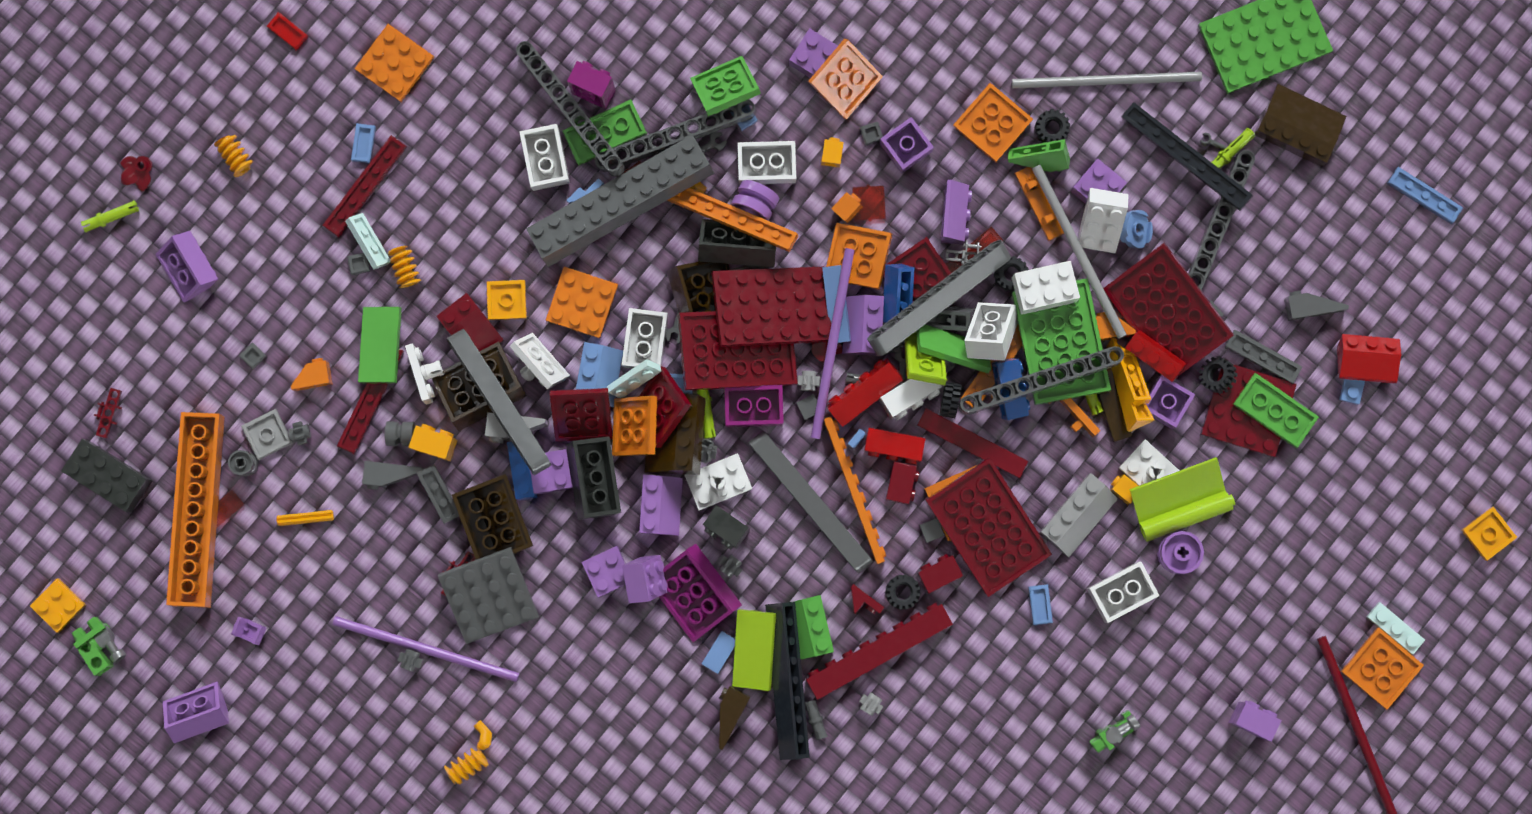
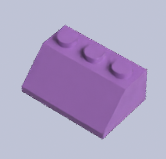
M947 180L940 243L963 245L965 240H968L969 228H966V221H970L971 210L967 209L968 202H971L972 191H969V185L953 180Z
M191 231L172 236L156 253L157 258L183 302H187L209 289L218 280L215 271L210 266Z
M847 296L851 341L843 342L842 354L877 356L867 338L883 325L884 296Z
M643 475L639 533L679 536L683 478Z
M218 682L163 701L164 729L173 743L229 724L228 709Z

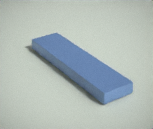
M1400 167L1396 168L1387 182L1388 185L1450 224L1455 222L1463 209L1462 206Z
M842 265L822 267L827 312L831 323ZM846 300L838 343L851 341Z

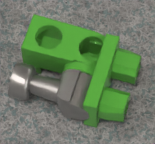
M93 617L87 621L88 626L91 628L89 633L86 634L84 629L80 627L73 631L72 635L76 641L74 646L78 649L93 675L101 676L127 654L123 649L118 650L113 641L115 635L107 623H103L98 617ZM106 647L112 654L110 659L102 651L103 648Z
M1129 710L1121 713L1123 719L1116 724L1108 725L1103 730L1099 729L1096 731L1097 736L1089 741L1095 751L1099 753L1105 748L1112 750L1115 748L1113 744L1120 743L1122 738L1141 727Z

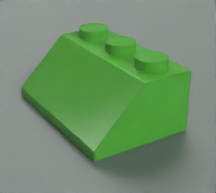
M821 595L793 601L796 605L800 658L806 659L834 652Z

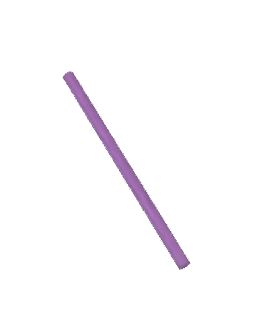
M845 248L811 438L820 439L854 249Z
M335 616L333 621L334 626L510 681L517 682L519 678V673L348 619Z

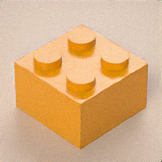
M422 424L421 427L415 426L409 448L451 462L458 441L453 438L454 434L441 429L439 433L435 432L436 428L426 424Z

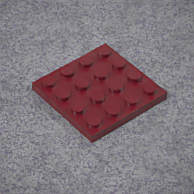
M1234 365L1237 369L1235 371L1237 377H1234V379L1237 381L1236 383H1231L1233 388L1228 387V392L1223 391L1222 394L1218 392L1212 393L1200 435L1270 457H1276L1281 438L1232 404L1254 373H1257L1291 398L1294 396L1297 384ZM1221 368L1216 382L1223 377L1224 370Z

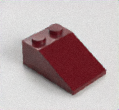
M465 293L437 315V318L450 335L464 329L478 351L497 342L502 343L504 341L468 293Z

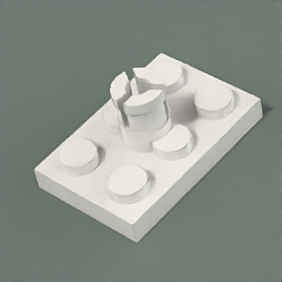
M533 333L514 341L510 345L514 354L526 365L520 370L521 376L525 380L531 381L536 376L540 384L548 390L565 381L570 376Z
M413 344L406 345V351L421 399L426 405L433 403L432 398L435 397V394L427 380L444 375L441 363L438 360L434 363L422 365L421 361H424L419 347L416 348Z
M1146 439L1119 467L1122 472L1139 486L1180 471Z
M738 453L700 468V475L685 474L699 511L752 490Z

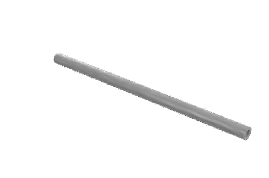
M1202 72L1012 79V88L1202 81Z
M1041 165L1032 168L1117 338L1120 339L1127 334Z

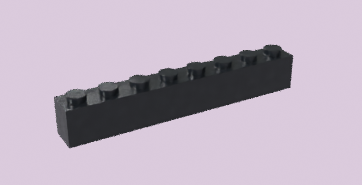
M795 602L765 604L766 612L776 613L772 683L780 760L810 758Z

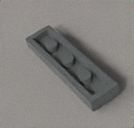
M1233 330L1234 336L1225 345L1227 349L1292 384L1295 382L1302 366L1241 332Z

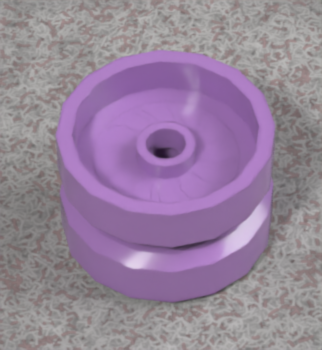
M742 180L738 188L739 194L734 196L731 205L769 221L772 216L771 210L775 209L780 198L773 190L758 182Z
M1179 531L1168 534L1161 540L1158 545L1157 556L1159 563L1165 570L1174 574H1185L1193 572L1200 566L1203 561L1204 549L1197 536L1190 532ZM1178 550H1182V556L1177 554Z

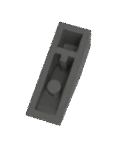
M1301 291L1290 292V296L1284 298L1288 321L1344 312L1349 309V305L1309 293L1301 294Z
M947 307L927 322L926 325L938 329L968 331L975 308Z
M365 461L362 484L367 485V489L378 490L379 487H386L416 476L417 472L424 468Z

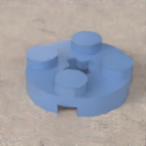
M1132 210L1126 213L1120 240L1130 248H1143L1152 238V222H1148L1147 217L1149 216L1145 211Z

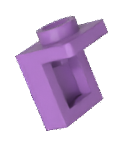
M238 617L231 635L260 645L267 627L250 619Z

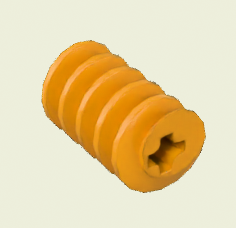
M237 135L225 136L216 141L214 146L218 147L217 151L219 153H222L221 157L226 160V165L230 166V171L234 172L233 176L240 177L250 170L253 160L246 161L249 154L242 155L245 151L244 147L238 149L241 142H234Z
M400 246L388 251V255L393 256L390 259V262L394 263L392 269L397 271L394 276L399 278L396 283L402 285L399 288L410 287L421 281V279H415L419 272L412 270L417 265L410 263L415 258L408 257L413 252L412 250H406L408 246Z
M478 746L477 751L470 748L471 755L464 752V760L457 757L458 764L451 761L452 768L444 766L448 777L454 784H462V778L468 780V773L474 776L476 774L475 769L480 772L482 770L481 764L484 767L489 766L488 760Z

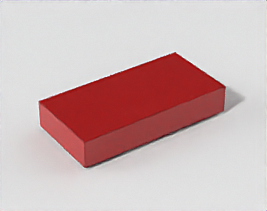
M279 12L267 25V28L296 51L309 37Z

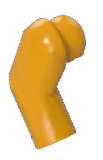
M480 720L473 727L480 733V739L477 743L478 748L486 750L491 745L492 732Z

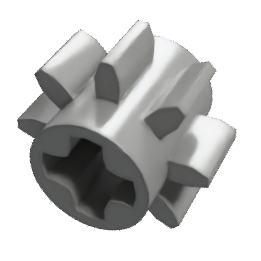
M802 371V376L798 375L797 385L801 386L802 391H815V387H820V377L816 376L815 371Z
M871 692L868 696L864 694L859 701L862 703L860 709L871 716L874 713L879 715L883 708L880 705L882 699Z

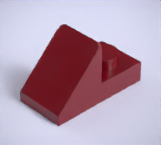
M853 584L851 586L854 614H856L863 603L867 604L865 608L873 614L876 612L880 614L885 608Z

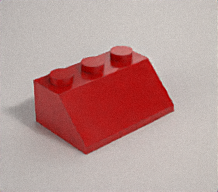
M1342 334L1337 345L1339 379L1397 384L1401 361L1400 339Z

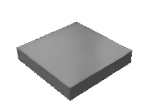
M277 409L241 426L258 460L293 444Z

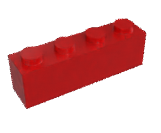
M888 358L884 361L882 359L874 365V369L869 373L868 371L864 372L855 384L850 383L847 385L842 394L833 396L828 401V410L843 427L903 381L902 375Z

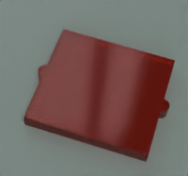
M867 185L866 187H853V193L861 199L860 204L863 206L854 216V221L868 220L871 222L876 219H886L884 186Z

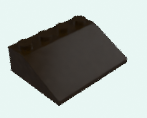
M1277 84L1254 133L1255 136L1323 167L1333 152L1347 116Z
M698 261L678 265L667 271L678 313L716 311L711 273L713 271L730 270L729 265Z
M499 342L479 351L512 403L527 396ZM460 362L444 369V375L432 378L445 409L458 431L486 418L487 413H493Z
M684 394L691 403L690 408L661 448L655 447V455H646L644 473L700 475L706 398L699 394Z
M506 474L452 494L476 560L510 547L513 553L516 554L533 546Z

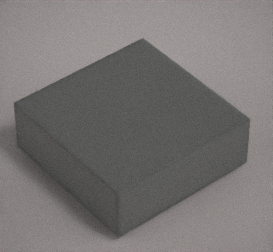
M878 122L860 127L865 146L880 142V139L883 137Z
M364 253L347 256L352 276L371 272L369 261Z
M252 342L239 357L254 370L267 355Z
M814 394L796 403L804 420L815 416L817 400Z
M937 518L920 525L926 543L945 536Z

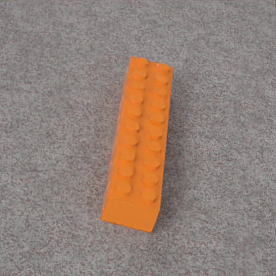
M181 412L167 606L211 608L225 417L221 414Z

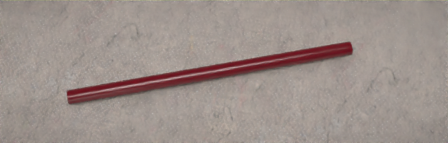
M1327 637L1317 638L1318 644L1386 813L1397 814Z

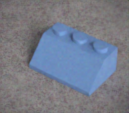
M584 342L576 390L607 388L608 385L617 380L620 374L623 351L604 345ZM609 394L610 407H614L616 396Z

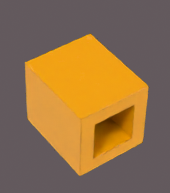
M830 137L829 140L825 139L821 165L840 168L844 142L834 137Z
M1125 474L1121 477L1117 475L1111 482L1113 487L1110 491L1129 505L1132 503L1129 489L1139 485Z

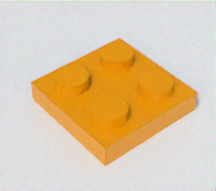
M525 280L487 281L488 320L527 319Z
M1490 507L1461 530L1485 561H1488L1517 538L1494 507Z
M57 578L30 605L56 633H59L86 606L60 578Z

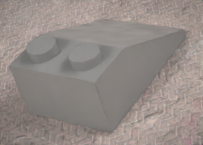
M487 413L485 436L493 443L503 444L504 440L509 441L510 438L495 415ZM521 416L531 432L549 426V422L546 419Z

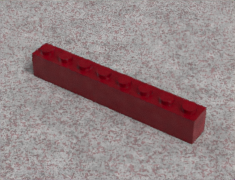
M934 603L926 608L927 612L922 615L918 612L910 616L911 621L905 624L902 621L892 626L893 631L889 633L883 631L876 635L877 640L871 643L867 640L858 645L859 650L853 652L851 649L842 654L843 659L837 662L833 659L824 664L826 666L825 669L819 671L817 668L808 673L809 677L806 680L817 700L953 625L943 605Z

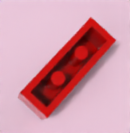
M1141 330L1134 334L1125 349L1171 382L1178 377L1187 364Z
M868 428L864 452H868L867 456L879 458V455L887 456V460L898 461V458L906 459L905 463L916 465L917 462L922 461L926 438Z

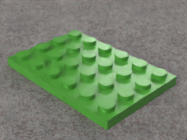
M1257 0L1198 24L1227 94L1333 52L1312 0Z
M1087 278L1076 280L1080 299L1076 303L1022 315L1015 291L1012 292L1028 375L1103 350ZM1091 359L1094 367L1100 366L1098 359ZM1073 365V370L1076 373L1082 372L1080 365ZM1106 369L1032 395L1034 405L1109 392L1111 387ZM1055 371L1056 378H1064L1063 372ZM1037 377L1036 381L1039 385L1046 384V380L1043 377Z

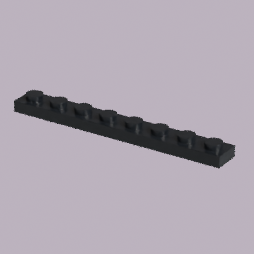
M1135 102L1121 116L1124 121L1239 211L1253 197L1249 191Z

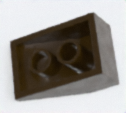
M729 686L728 689L724 688L719 697L722 700L720 703L719 749L721 750L725 747L751 697L732 686Z

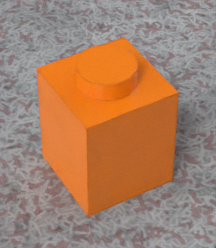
M846 192L831 209L848 224L863 206L860 204L861 199L854 193L850 195Z

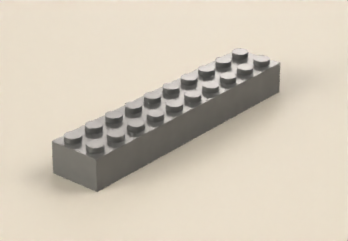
M691 135L531 225L526 230L541 258L550 267L713 175L714 172L694 136Z

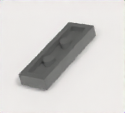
M435 464L417 472L443 523L445 524L459 517L452 495Z

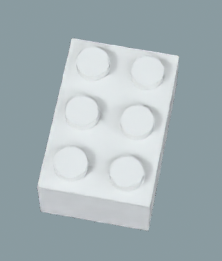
M553 124L519 131L532 190L536 191L570 184L558 125Z
M795 141L739 142V185L742 180H752L760 184L796 183Z
M1090 188L1078 233V240L1082 248L1116 253L1128 210V194Z
M1071 261L1014 273L1012 277L1021 315L1076 303L1080 299Z
M978 302L964 340L967 358L1005 361L1018 324L1016 305Z
M629 308L622 366L624 368L633 369L646 359L662 366L668 313Z
M909 379L880 397L879 402L891 420L894 418L899 420L907 415L908 409L912 408V410H915L923 405V400L926 398L930 401L938 396L942 385Z
M1141 561L1087 588L1105 623H1109L1159 596Z

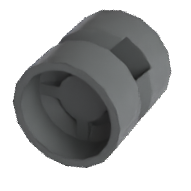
M387 421L385 425L386 446H398L399 443L402 446H409L415 429V422L399 424L398 421Z
M244 450L233 452L228 459L229 469L234 474L244 477L253 475L259 466L257 457Z

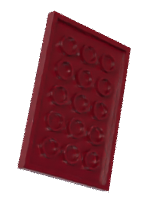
M1165 242L1103 288L1107 296L1136 332L1141 330L1187 363L1180 374L1234 336L1233 332Z
M824 266L713 271L711 276L720 347L828 342L831 320L827 312L822 269Z
M716 311L678 314L684 390L798 384L794 344L720 347Z
M987 458L925 499L987 597L1052 555L991 458Z

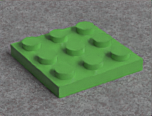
M743 56L690 78L708 116L761 94Z

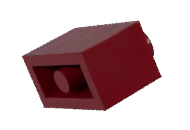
M894 461L886 495L887 501L908 505L910 501L914 500L915 490H912L914 482L917 483L919 471H916L917 466Z
M945 554L937 558L938 563L931 566L929 562L920 567L921 571L917 574L927 593H931L963 576L953 555L948 557Z

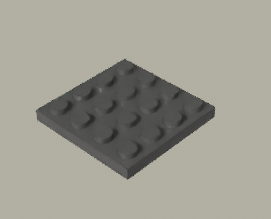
M511 547L438 574L439 581L466 644L539 617Z

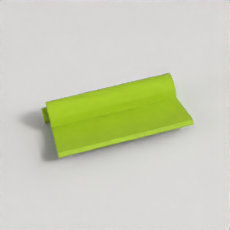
M1217 457L1129 489L1139 527L1146 542L1233 510L1235 505L1232 494L1228 495L1225 490Z

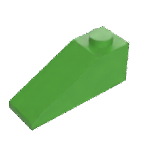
M1064 139L1009 149L1008 162L1031 168L1041 165L1044 171L1049 172L1063 171L1069 169L1070 156Z

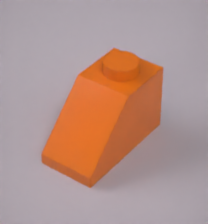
M1105 312L1097 313L1096 320L1101 341L1112 338L1117 339ZM1119 318L1127 334L1124 337L1134 336L1136 330Z
M323 358L312 359V363H307L294 380L291 390L300 391L333 385L329 362L323 360Z

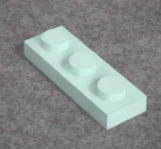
M361 213L349 217L345 222L373 270L388 265L390 258L364 214Z
M646 359L608 385V392L618 398H623L660 373L661 367L659 364Z
M1380 602L1366 616L1411 655L1425 641L1424 638Z

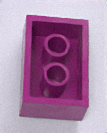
M576 61L567 80L573 95L605 110L616 90L613 79L608 71L603 69L598 71L593 68L592 64L586 61L582 63Z
M782 385L725 388L726 427L784 425Z

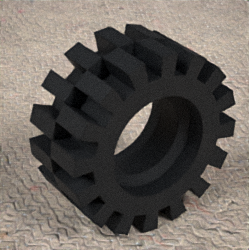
M1050 109V111L1046 110L1038 117L1035 124V134L1038 135V140L1041 139L1042 143L1066 139L1070 131V123L1068 122L1069 118L1065 117L1064 112L1060 113V110L1054 111V109ZM1048 121H1056L1059 124L1060 130L1056 134H1049L1045 129V124Z
M1012 256L1008 262L994 271L995 283L1006 292L1015 291L1013 282L1007 280L1004 276L1006 268L1014 267L1018 272L1029 270L1026 262H1023L1021 258H1015L1016 256Z
M1217 356V358L1211 357V361L1207 359L1205 361L1207 363L1206 366L1202 364L1201 367L1204 370L1199 371L1202 375L1199 376V379L1205 388L1222 394L1223 391L1228 392V387L1233 388L1231 383H1236L1237 381L1234 379V377H1237L1235 372L1237 369L1231 362ZM1220 368L1223 369V377L1219 381L1214 382L1213 374Z
M946 382L942 395L940 416L956 417L961 384Z
M898 575L887 584L885 591L886 599L891 606L897 609H909L919 601L921 589L913 577ZM899 585H907L910 588V596L905 600L899 599L895 594L896 588Z

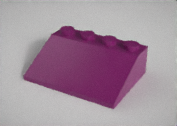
M697 544L686 549L663 569L664 578L667 581V593L659 596V598L692 642H695L742 606Z

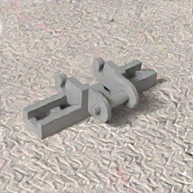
M968 241L963 244V247H965L963 251L947 250L946 261L961 262V265H963L964 262L968 261L967 256L969 254L975 256L980 252L979 248L981 246L979 242L975 245L968 244ZM968 248H975V249H977V250H976V253H975V252H967V249H968ZM954 253L956 257L949 258L948 254ZM958 254H962V259H958Z

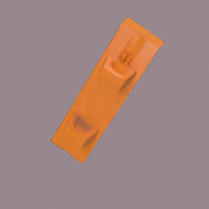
M1026 167L1016 172L1014 175L1048 242L1063 235L1064 232L1032 168Z
M1071 398L1059 400L1077 420L1070 426L1074 432L1083 427L1093 438L1101 431Z

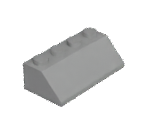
M1089 473L1039 534L1069 558L1118 498L1105 484Z

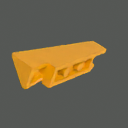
M1112 338L1106 348L1116 346L1124 352L1123 360L1117 366L1112 367V372L1126 428L1130 432L1154 421L1146 405L1151 401V397L1136 356L1120 346L1116 338ZM1111 352L1109 354L1111 360H1118L1116 353Z

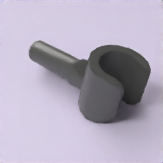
M1203 133V136L1209 140L1207 142L1200 140L1201 145H1212L1222 150L1226 148L1225 145L1212 140L1209 133Z

